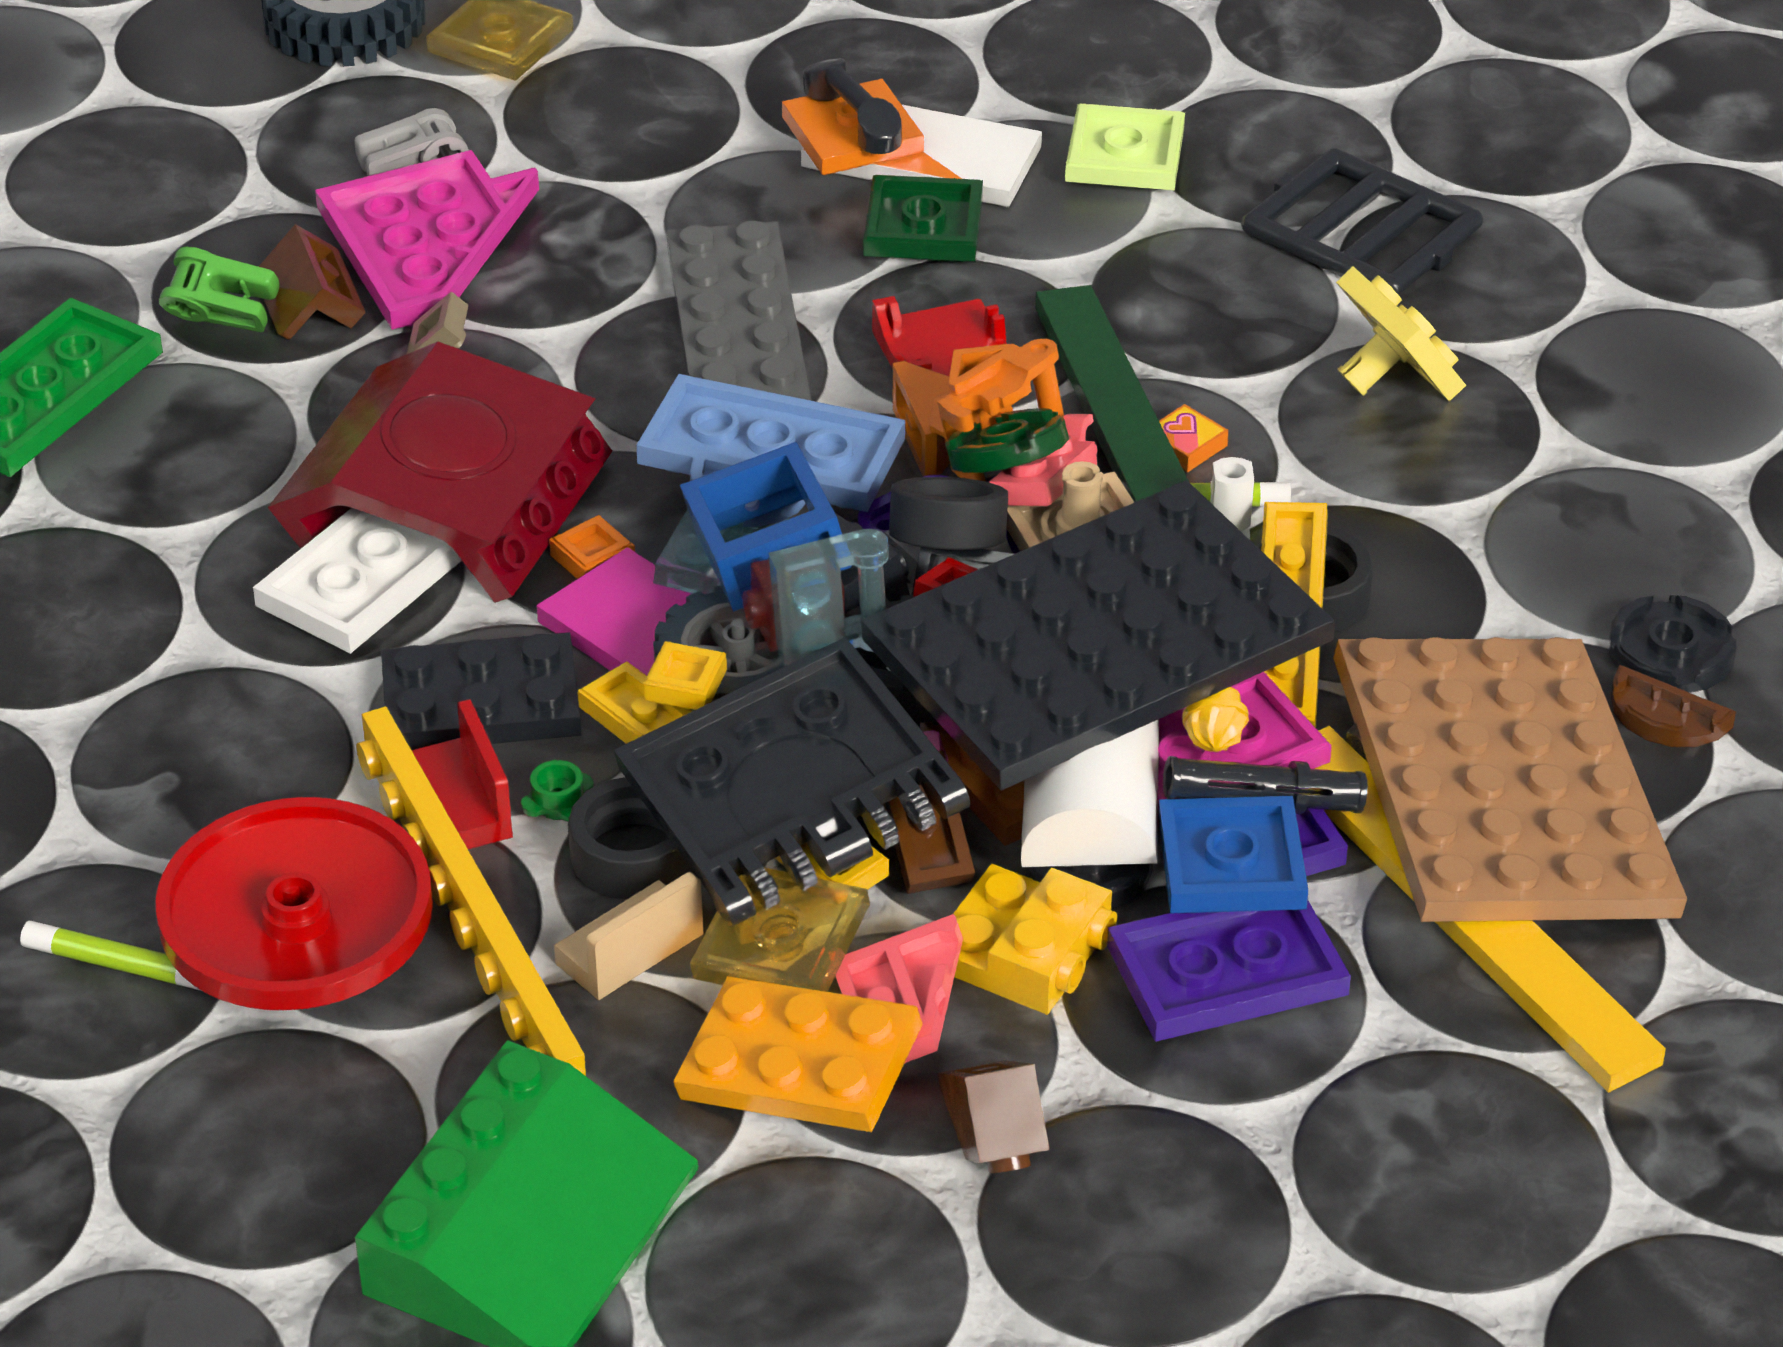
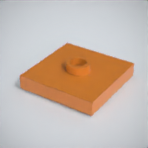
M883 79L860 83V85L873 98L885 99L893 104L900 114L902 120V144L897 150L886 154L869 153L859 146L858 113L842 97L829 101H819L804 96L782 101V118L822 175L924 151L923 133Z

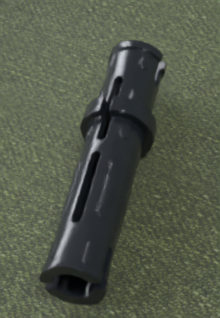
M1169 756L1163 773V792L1167 799L1293 796L1296 814H1304L1307 808L1351 811L1361 814L1366 805L1368 791L1367 777L1362 771L1342 772L1310 769L1309 764L1303 761H1291L1288 767L1240 762L1181 759L1177 756ZM1209 780L1231 781V782H1244V783H1254V784H1253V785H1250V784H1237V783H1225V782H1212V781H1209Z

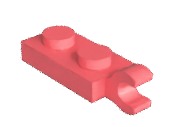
M1066 414L1064 419L1069 440L1062 448L1030 463L1004 469L990 480L989 483L999 485L1008 491V505H1051L1063 494L1062 473L1067 465L1080 461L1091 462L1097 465V444L1094 441H1086L1085 438L1087 427L1094 422L1093 414Z

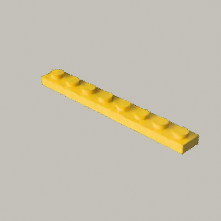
M385 706L362 713L365 741L356 744L362 771L368 780L377 778L380 798L387 817L392 820L400 819L402 827L414 838L421 848L430 872L432 897L438 906L447 904L449 907L452 930L462 950L468 948L473 950L476 972L487 995L493 993L498 995L502 1020L509 1037L513 1041L522 1038L527 1048L569 1063L586 1076L583 1050L389 710Z

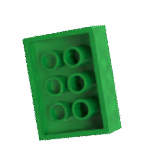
M507 1040L355 1236L362 1294L488 1347H574L698 1171V1160L571 1064Z

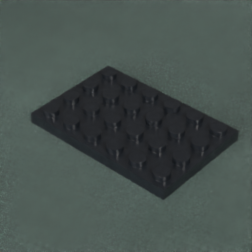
M1187 480L861 620L862 640L1001 791L1066 762L1087 749L1110 742L1334 640L1335 620Z

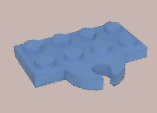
M678 374L636 445L637 464L664 469L668 472L690 475V481L797 441L829 503L841 508L868 512L905 440V420ZM758 500L745 504V506L752 507ZM801 500L743 522V527H758L779 523L797 514L803 508L805 502Z

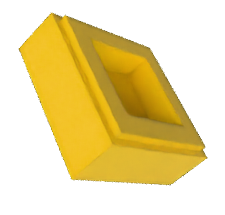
M665 641L643 683L645 700L693 710L711 703L727 671L726 653Z

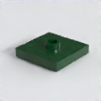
M873 175L863 239V256L976 262L983 200V180Z

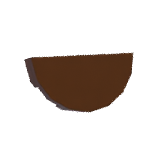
M1619 665L1613 679L1611 701L1614 714L1628 730L1647 741L1669 747H1698L1718 741L1733 729L1736 711L1621 665Z

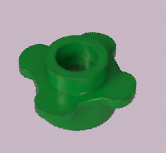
M564 760L544 762L531 773V792L522 798V810L531 817L543 815L548 819L568 822L572 806L587 790L594 787V781L590 775L582 773L580 768L571 762Z

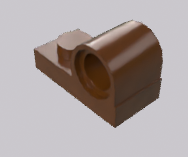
M942 750V751H938V752L942 755V757L945 759L943 750ZM920 785L921 791L924 792L922 785ZM898 797L882 804L885 811L895 821L898 829L899 842L895 844L907 894L972 882L975 870L960 813L944 819L932 806L937 823L922 831L915 826V823L905 813Z

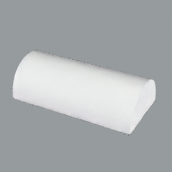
M1159 719L1110 742L1087 749L1070 760L1025 780L1021 845L1022 867L1157 863Z

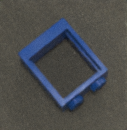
M797 441L680 485L696 535L733 612L852 567L837 516ZM758 500L752 507L745 506V504ZM804 500L809 512L725 543L720 533L721 530ZM781 563H790L787 569L777 570Z

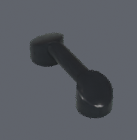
M842 58L824 60L809 65L803 70L804 92L808 97L819 101H829L842 97L858 113V144L864 151L873 154H886L897 150L901 146L902 120L898 110L885 99L873 98L846 72V60Z

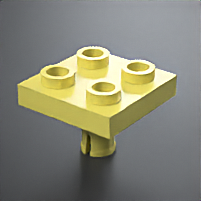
M1353 266L1336 282L1370 323L1375 333L1354 356L1337 369L1362 396L1399 360L1411 365L1449 402L1466 386L1452 368L1459 360L1457 356L1436 335L1429 339L1436 330L1413 306L1409 309L1402 304L1397 307L1402 299L1384 279L1377 275L1370 282Z

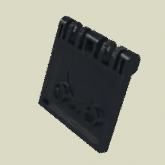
M846 637L614 750L618 768L692 871L701 880L716 910L729 927H733L756 915L755 905L747 888L738 877L740 875H743L751 893L759 901L763 909L767 910L779 904L780 896L778 895L776 882L762 865L778 856L781 857L788 874L801 890L804 891L818 883L813 865L800 846L806 842L815 861L828 877H832L872 857L873 850L868 836L856 820V817L860 815L870 834L878 841L882 848L887 849L899 842L897 826L891 815L885 811L882 805L896 797L899 798L905 813L911 821L922 831L937 823L932 806L944 819L970 807L969 795L959 776ZM920 785H922L924 792L921 791Z

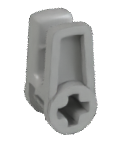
M437 108L425 109L416 115L355 137V153L361 168L367 173V176L437 159L439 153H441L442 157L469 150L464 139L456 133V127L450 115L444 110ZM434 123L439 132L434 133L430 124Z

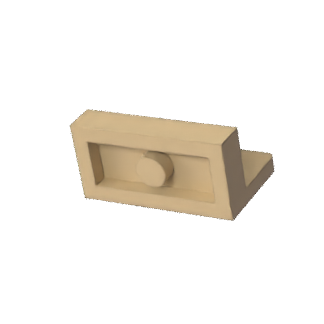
M687 872L668 885L663 884L660 880L654 882L554 945L555 964L597 1000L604 998L703 935L701 880L693 873Z

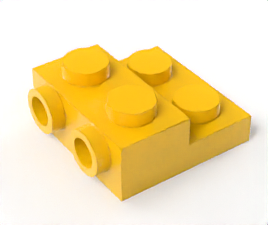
M991 863L953 913L963 936L954 978L1048 1015L1064 992L1071 994L1078 987L1085 971L1086 961L1094 950L1106 948L1108 927L1116 926L1117 913L1111 910L1112 891L1055 868H1051L1043 880L1038 882Z

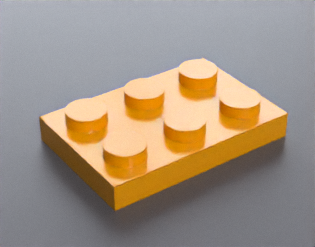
M727 976L673 1082L680 1100L872 1132L923 1024L917 1006Z

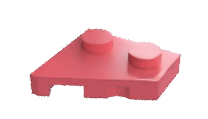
M954 914L830 960L842 994L917 1006L923 1025L905 1063L938 1050L963 941V936Z

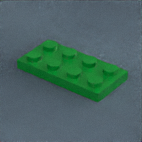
M70 297L0 352V473L8 477L14 475L163 353L161 335Z

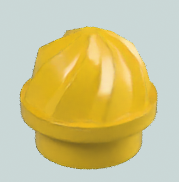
M1229 687L1187 706L1182 713L1183 726L1194 745L1216 753L1227 751L1230 746L1240 743L1242 729L1248 724L1249 714L1246 705L1241 702L1240 693L1236 689Z

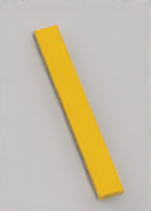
M1330 726L1318 730L1331 744V761L1315 769L1342 772L1362 771L1366 774L1368 785L1366 805L1361 814L1340 810H1324V812L1414 901L1368 762ZM1532 920L1435 922L1608 1093L1663 1065L1666 1048Z

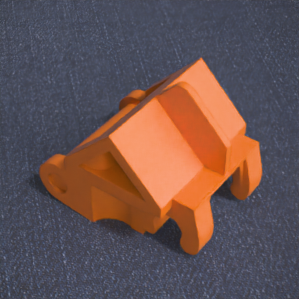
M1036 339L1022 347L1015 344H1003L954 350L949 377L951 393L941 394L933 398L929 429L943 436L947 442L956 431L969 432L973 430L974 422L976 424L981 423L982 430L997 424L996 417H1000L1002 413L1013 411L1012 405L1029 395L1032 391L1030 385L1032 379L1038 408L1052 409V411H1056L1058 415L1060 414V416L1063 415L1064 417L1054 363L1059 358L1057 344L1050 339ZM952 469L959 478L986 482L984 472L963 473Z

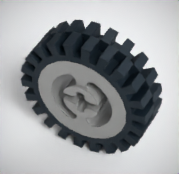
M261 0L264 31L266 35H269L270 42L275 47L281 45L282 53L288 56L298 52L299 61L310 63L316 55H319L320 65L332 66L334 58H342L343 67L355 66L354 57L362 56L366 64L377 62V51H380L387 58L397 54L396 45L406 49L412 44V37L418 38L420 36L422 25H425L426 20L424 0Z

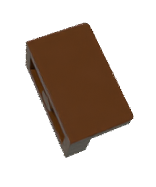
M296 224L258 266L272 270L279 279L280 288L276 298L273 300L264 299L278 335L287 340H290L316 310L321 311L351 329L366 313L338 248Z

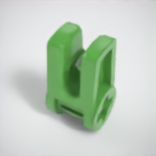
M180 247L174 257V265L177 269L170 287L164 288L159 298V304L164 310L187 321H205L264 332L268 321L266 310L260 302L248 298L250 296L268 300L276 298L280 283L272 270L216 256L206 250L195 247ZM224 292H232V293L242 294V295H244V296H243V297H239V296L227 294V293H224Z

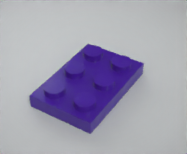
M1307 901V909L1167 913L1108 927L1107 948L1155 1042L1349 995L1351 975L1309 901Z

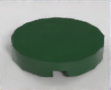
M1033 408L1002 413L1000 417L995 418L997 424L989 426L982 430L981 423L976 424L974 422L973 430L969 432H954L945 445L953 470L963 473H983L1027 464L1048 456L1062 448L1069 440L1063 415L1060 416L1058 412L1048 408Z

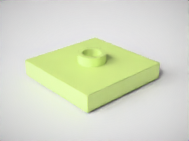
M1077 104L1066 161L1065 182L1175 190L1184 133L1185 113L1181 111Z

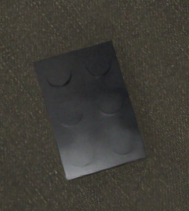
M570 632L381 649L384 706L389 710L411 750L460 738L457 702L471 699L491 744L582 736Z

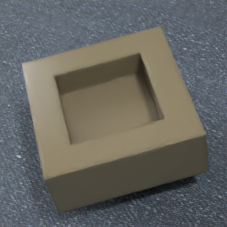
M453 292L447 294L414 322L407 354L438 341L459 349L466 337V331L463 329L468 304Z

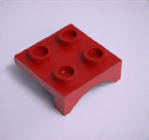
M895 296L872 300V333L892 369L893 363L905 361L950 377L954 350L1007 344L1005 317L1003 314L999 315L997 304L985 307L981 299H974L900 314Z

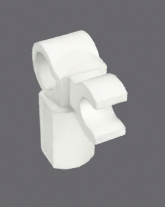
M1236 457L1221 458L1213 462L1210 503L1250 540L1249 527L1251 526L1254 488L1252 462Z

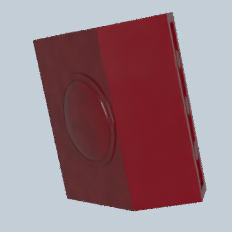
M438 341L377 366L268 508L300 549L349 511L350 508L439 538L453 548L496 603L513 597L549 545V539L555 536L613 450L585 414L596 398Z

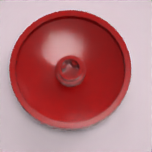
M296 797L262 802L231 812L215 820L189 838L174 854L163 871L156 894V916L161 943L175 969L192 985L215 998L235 1005L263 1010H299L325 1006L351 998L378 985L402 967L414 954L428 930L433 907L431 879L427 860L417 842L403 827L394 820L368 807L348 801L320 797Z

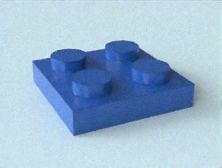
M1293 796L1159 800L1158 823L1170 913L1307 909L1308 884Z

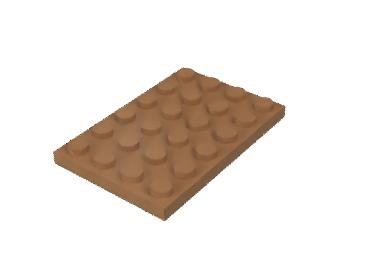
M1375 637L1367 639H1338L1333 659L1421 922L1676 919L1682 917L1687 896L1582 639L1560 637L1550 639H1505L1499 637L1489 639H1443L1438 637L1428 639H1382Z

